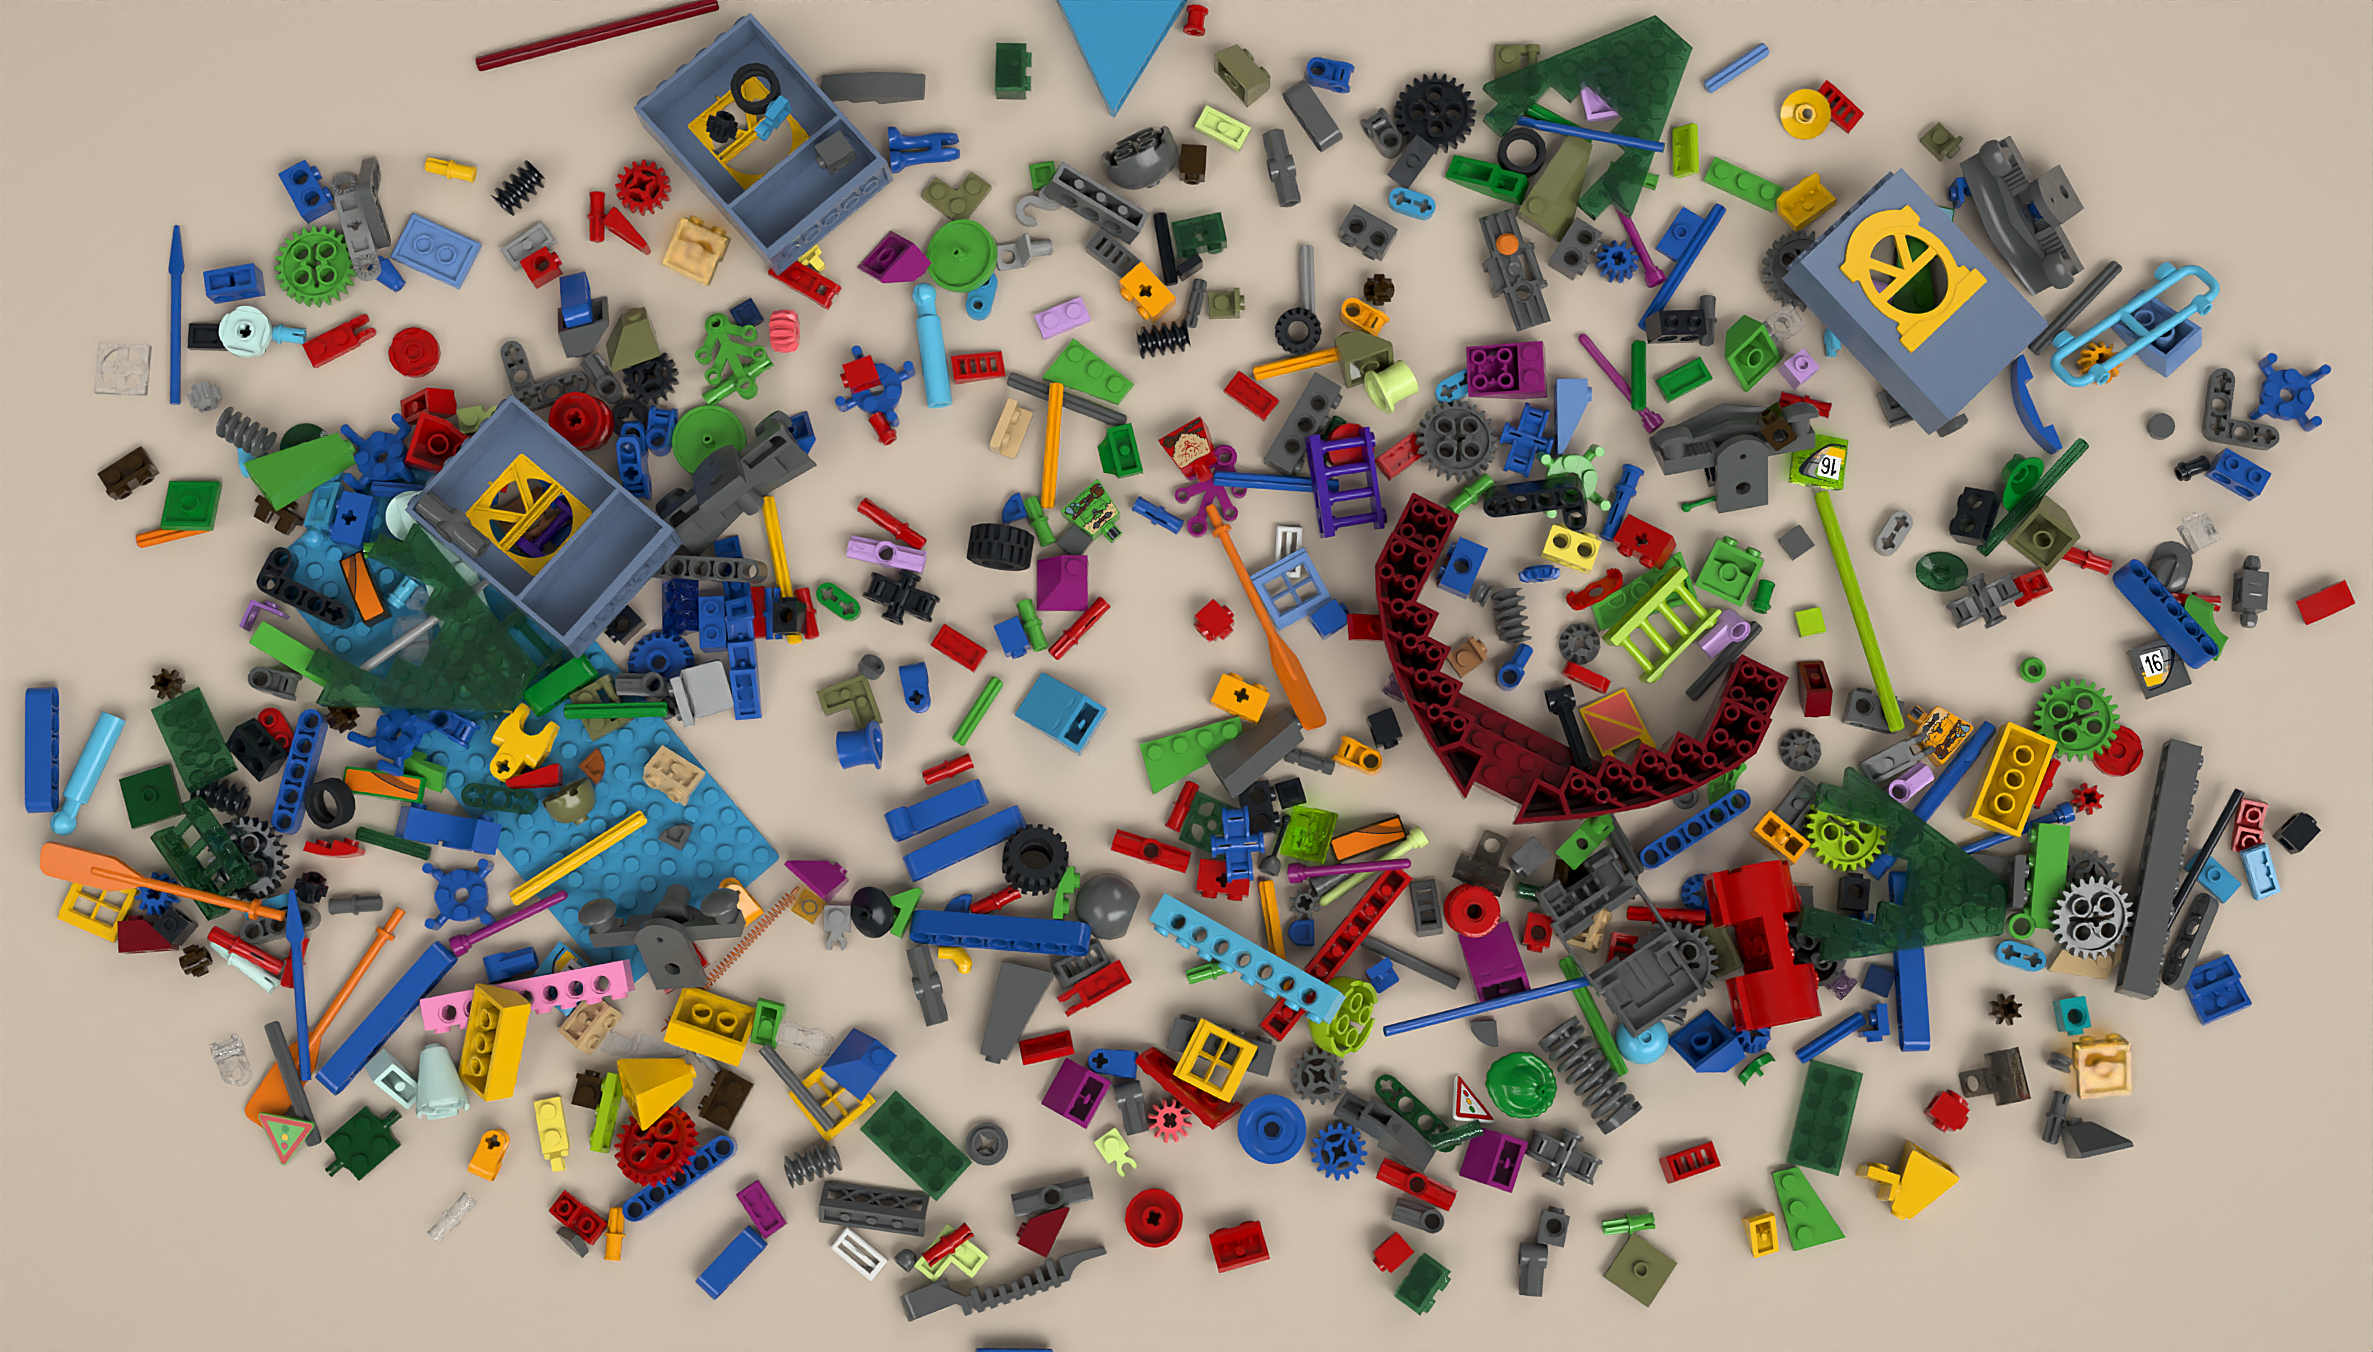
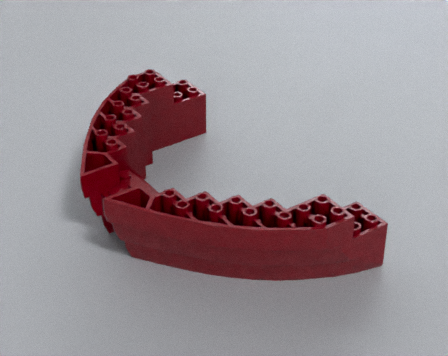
M1412 493L1375 564V588L1383 642L1397 685L1426 743L1463 800L1467 798L1473 785L1517 807L1512 822L1513 825L1582 820L1647 808L1690 793L1737 768L1757 753L1773 720L1770 716L1789 677L1743 654L1731 663L1695 739L1677 731L1663 743L1660 751L1645 743H1641L1629 754L1625 763L1608 754L1599 762L1590 758L1593 768L1588 773L1576 768L1568 746L1459 693L1464 683L1440 671L1451 647L1429 637L1439 612L1417 602L1455 527L1459 515L1418 494Z

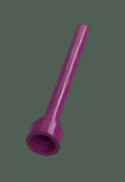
M1610 177L1604 178L1603 185L1645 269L1644 280L1648 288L1656 287L1666 281L1667 278L1662 269L1654 266L1613 180Z
M1584 333L1580 334L1578 341L1631 404L1630 386L1591 339ZM1647 407L1643 411H1637L1643 418L1641 421L1644 423V429L1649 434L1665 422L1659 413L1650 412Z
M1408 858L1311 867L1296 862L1288 864L1287 873L1289 882L1296 884L1302 883L1308 877L1408 869L1411 866V861Z
M565 890L558 891L469 935L457 934L449 938L450 946L455 955L460 957L468 953L473 944L566 900L568 893Z

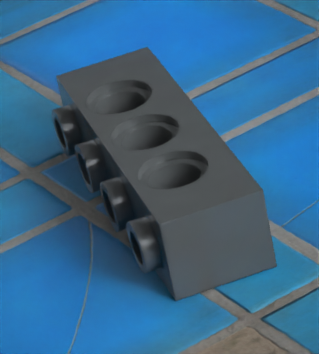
M1063 161L1053 173L1043 192L1046 196L1129 245L1138 236L1150 214Z
M1315 372L1266 454L1264 464L1285 476H1292L1293 473L1298 474L1305 463L1302 460L1306 453L1304 437L1316 435L1319 429L1324 431L1330 421V417L1327 415L1332 408L1337 409L1343 398L1340 395L1342 387ZM1319 400L1323 402L1325 407L1321 410H1315L1311 407V403ZM1308 422L1311 424L1312 429L1303 432L1298 428V424ZM1289 443H1295L1299 447V451L1289 453L1286 451L1285 446Z
M1181 1014V1018L1175 1017L1166 1048L1184 1053L1190 1041L1189 1035L1198 1025L1196 1023L1197 1018ZM1232 1028V1033L1258 1046L1246 1071L1268 1077L1276 1046L1271 1045L1272 1039L1257 1036L1256 1040L1246 1037L1247 1032ZM1210 1033L1202 1051L1215 1056L1217 1050L1214 1043L1219 1037ZM1230 1043L1229 1049L1222 1052L1219 1059L1233 1065L1240 1047ZM1200 1055L1198 1056V1058L1208 1060Z

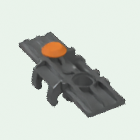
M1507 209L1479 218L1478 220L1491 258L1482 263L1484 273L1489 272L1494 285L1490 290L1492 297L1497 298L1501 293H1504L1517 332L1550 322L1551 319L1540 290L1547 287L1548 283L1547 280L1543 279L1534 253V243L1526 244L1523 241L1513 209ZM1518 255H1525L1533 281L1529 282L1526 280ZM1524 291L1527 294L1530 293V296L1526 299H1520L1517 297L1516 292Z

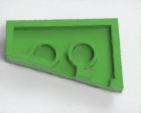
M1074 338L1042 377L1045 381L1062 383L1065 388L1089 394L1091 397L1115 405H1119L1134 386L1131 381Z
M1796 1166L1771 1173L1793 1251L1846 1238L1799 1167Z

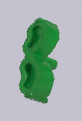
M1769 1052L1763 1054L1749 1063L1740 1072L1738 1079L1745 1086L1754 1072L1759 1077L1763 1076L1764 1073L1760 1070V1067L1776 1060Z

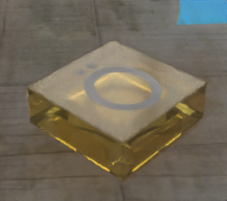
M804 888L790 911L814 925L827 902Z

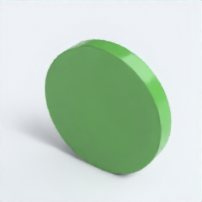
M968 219L951 221L942 226L932 237L926 253V257L931 262L927 269L932 279L950 292L967 293L976 290L990 278L996 267L998 250L995 239L985 227L975 221Z
M704 405L687 412L676 424L672 435L674 455L682 468L691 475H693L702 461L717 449L726 445H733L740 451L743 447L747 446L746 432L739 419L729 410L715 405L711 407Z

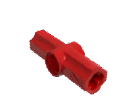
M1117 829L1111 847L1113 852L1184 874L1192 854L1190 851L1161 843L1156 839L1145 838ZM1155 845L1159 850L1158 855L1154 858L1146 857L1144 854L1145 847Z
M1384 1157L1375 1177L1449 1212L1457 1194V1190ZM1413 1177H1419L1423 1181V1188L1419 1192H1413L1410 1189L1409 1183Z

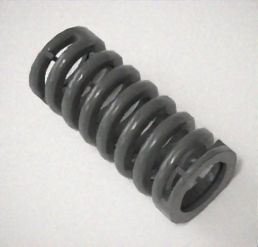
M1575 1015L1543 1037L1538 1044L1547 1054L1551 1051V1046L1566 1039L1549 1055V1060L1554 1062L1574 1051L1557 1067V1071L1564 1073L1582 1063L1565 1079L1569 1085L1591 1074L1574 1090L1576 1096H1581L1600 1085L1582 1102V1105L1588 1108L1608 1097L1591 1113L1592 1119H1597L1619 1107L1605 1121L1601 1119L1596 1123L1602 1133L1606 1135L1632 1118L1643 1107L1638 1100L1635 1102L1633 1094L1623 1095L1627 1085L1624 1082L1615 1083L1619 1077L1617 1071L1606 1072L1610 1067L1609 1060L1601 1059L1597 1061L1602 1051L1598 1047L1589 1049L1593 1044L1591 1036L1580 1038L1585 1028L1581 1024L1578 1025L1581 1022Z

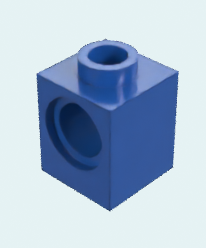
M1333 599L1310 615L1309 621L1324 641L1347 625V615L1350 612L1343 602L1338 604L1336 599Z
M1018 616L994 626L1007 658L1012 656L1013 659H1017L1027 654L1026 650L1030 649V645Z

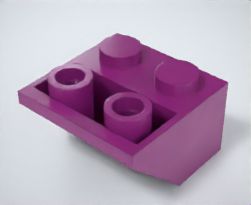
M1066 1057L1041 1104L1087 1129L1112 1082Z
M1475 1125L1459 1176L1512 1193L1528 1142Z

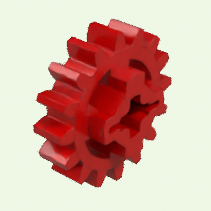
M642 160L641 165L638 166L633 161L632 169L625 166L626 174H618L617 177L621 183L615 184L616 189L620 191L616 195L619 200H623L621 204L624 208L630 206L629 210L632 214L638 209L642 216L645 215L646 210H649L653 215L655 214L654 208L656 206L661 210L663 209L662 200L669 201V197L665 193L672 192L670 185H667L671 181L668 176H664L666 172L662 167L657 169L655 162L648 166L646 160ZM643 173L652 174V176H647V175H644ZM642 185H646V186H645L646 190L641 191V190H642L641 186H642ZM639 199V200L643 201L644 203L636 202V201H634V200Z

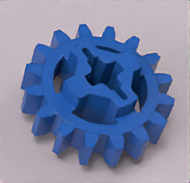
M1338 1123L1337 1129H1333V1126L1329 1124L1327 1125L1328 1132L1325 1133L1320 1129L1318 1132L1321 1138L1312 1139L1317 1146L1316 1148H1310V1152L1316 1153V1157L1311 1159V1162H1319L1320 1165L1316 1170L1319 1172L1325 1169L1326 1178H1329L1332 1173L1336 1181H1339L1340 1174H1343L1346 1179H1350V1171L1358 1174L1359 1171L1356 1166L1358 1164L1365 1165V1162L1360 1158L1367 1155L1366 1151L1361 1150V1146H1364L1366 1141H1358L1357 1138L1361 1133L1356 1132L1352 1134L1351 1125L1344 1130L1342 1123ZM1341 1134L1338 1141L1331 1143L1325 1140L1330 1135ZM1350 1139L1355 1144L1356 1155L1350 1152L1348 1146ZM1344 1140L1342 1150L1346 1152L1345 1156H1339L1333 1164L1335 1153L1331 1151L1332 1147H1338ZM1321 1149L1327 1151L1329 1157L1327 1165L1322 1159ZM1348 1161L1352 1163L1345 1169L1336 1170L1341 1162Z

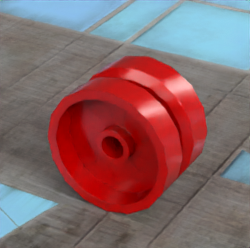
M581 392L567 393L558 398L550 409L549 426L578 450L586 452L598 450L608 442L613 434V413L609 406L597 397Z
M1151 1188L1141 1191L1131 1199L1126 1208L1125 1223L1127 1231L1136 1242L1145 1247L1158 1248L1168 1245L1177 1237L1182 1228L1183 1212L1181 1205L1174 1195L1164 1189ZM1153 1212L1157 1213L1160 1217L1156 1223L1149 1220L1150 1214Z

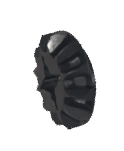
M627 399L614 406L612 409L614 418L613 431L618 436L621 435L620 431L625 422L623 420L624 418H629L631 410L634 418L638 419L637 421L640 420L645 432L647 431L649 410L642 402ZM628 428L626 430V435L635 434L638 438L640 437V432L636 428Z

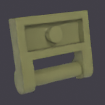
M1495 44L1494 96L1535 97L1540 95V86L1537 85L1538 55L1540 54V45ZM1520 56H1528L1526 86H1520Z
M607 674L596 682L569 695L573 704L603 703L598 691L604 688L611 703H622L613 685L614 679L611 674ZM611 718L581 720L591 740L595 742L634 721V718H617L614 721Z

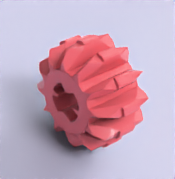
M780 309V311H773L770 316L771 347L775 352L790 353V351H796L799 346L800 322L794 310Z
M1176 1098L1172 1099L1171 1107L1167 1106L1166 1099H1162L1164 1109L1161 1110L1158 1105H1153V1109L1159 1112L1158 1116L1148 1114V1118L1157 1119V1123H1152L1148 1127L1149 1129L1160 1128L1154 1134L1155 1138H1158L1162 1132H1165L1163 1142H1168L1169 1134H1173L1174 1142H1178L1179 1139L1176 1132L1179 1131L1184 1137L1188 1135L1181 1127L1182 1125L1192 1127L1191 1122L1183 1121V1118L1190 1117L1192 1114L1191 1112L1181 1114L1185 1107L1181 1104L1176 1109ZM1167 1113H1169V1116H1171V1113L1177 1116L1175 1118L1177 1125L1173 1128L1171 1125L1169 1128L1163 1125L1165 1123L1163 1117Z

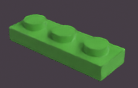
M1717 157L1713 159L1703 181L1771 213L1777 204V198L1784 189Z

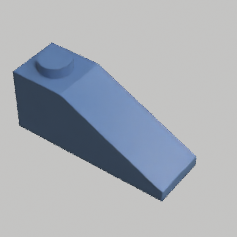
M1556 379L1555 458L1563 455L1588 402L1592 401V387H1588L1587 379Z

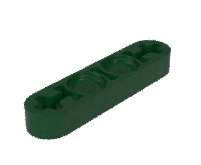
M1386 1074L1377 1078L1374 1088L1378 1096L1414 1127L1435 1149L1447 1153L1456 1147L1457 1137L1455 1133L1395 1077ZM1382 1080L1385 1082L1391 1080L1393 1082L1391 1088L1395 1092L1399 1088L1403 1090V1093L1396 1097L1394 1103L1389 1100V1098L1393 1097L1390 1092L1382 1093L1380 1091L1382 1088L1380 1082ZM1402 1097L1412 1099L1413 1108L1411 1111L1403 1112L1400 1110L1398 1104ZM1422 1115H1428L1433 1120V1125L1429 1130H1422L1418 1126V1119ZM1438 1124L1442 1127V1129L1438 1130L1439 1133L1443 1136L1447 1134L1451 1136L1449 1139L1450 1147L1446 1145L1440 1147L1439 1143L1441 1140L1436 1135L1433 1136V1139L1428 1136L1435 1131Z

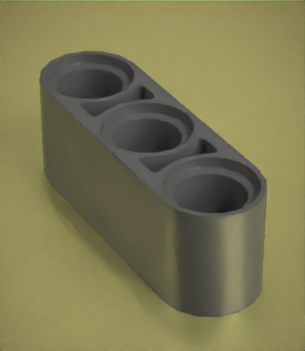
M1304 79L1282 93L1287 106L1320 152L1325 151L1343 139L1340 129Z
M299 906L301 917L306 911H309L311 915L310 921L305 925L303 924L304 932L317 928L321 922L320 912L313 907ZM288 909L282 910L285 911V927L282 931L278 932L276 929L278 920L260 916L257 920L249 919L241 925V938L253 944H264L285 938ZM257 925L260 933L253 939L251 937V929Z

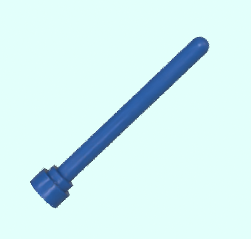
M2067 801L2058 804L2052 813L2026 822L2021 835L2028 833L2033 822L2067 824L2075 821V814L2071 805ZM1996 833L1956 848L1954 856L1962 858L2015 837Z

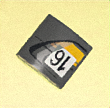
M2164 639L2127 651L2146 700L2192 684L2182 658Z

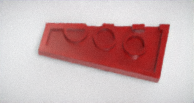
M1153 1046L1141 1053L1135 1061L1147 1075L1156 1080L1165 1091L1171 1093L1185 1108L1194 1113L1203 1124L1209 1126L1212 1130L1238 1114L1244 1106L1237 1100L1234 1104L1223 1101L1173 1075L1178 1062Z

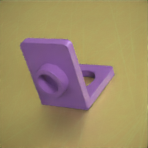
M251 599L239 627L250 632L260 609L287 620L290 616L278 611L280 606L265 600L264 604H261Z

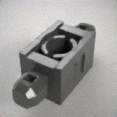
M2250 555L2244 559V570L2234 573L2232 611L2242 613L2240 615V624L2243 628H2254L2258 620V615L2256 614L2266 611L2268 604L2269 572L2258 571L2261 569L2260 558Z

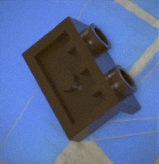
M140 446L97 474L107 489V495L117 501L118 499L122 500L132 494V490L140 485L145 486L151 483L160 472L146 450Z
M723 1069L721 1073L717 1072L710 1084L713 1089L709 1096L705 1095L699 1103L698 1109L701 1111L698 1116L730 1131L755 1084L727 1069Z

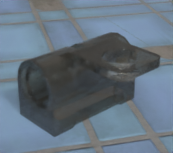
M1484 830L1474 854L1464 850L1461 851L1452 877L1469 885L1485 887L1495 896L1501 897L1511 870L1498 865L1508 843V839L1493 831ZM1490 838L1498 840L1500 845L1499 849L1493 853L1488 852L1484 846L1486 840Z
M2019 1047L1985 1053V1068L1959 1073L1961 1088L1965 1098L1993 1093L1996 1106L2031 1099ZM1970 1076L1975 1077L1978 1081L1976 1091L1971 1090L1968 1086L1967 1081Z

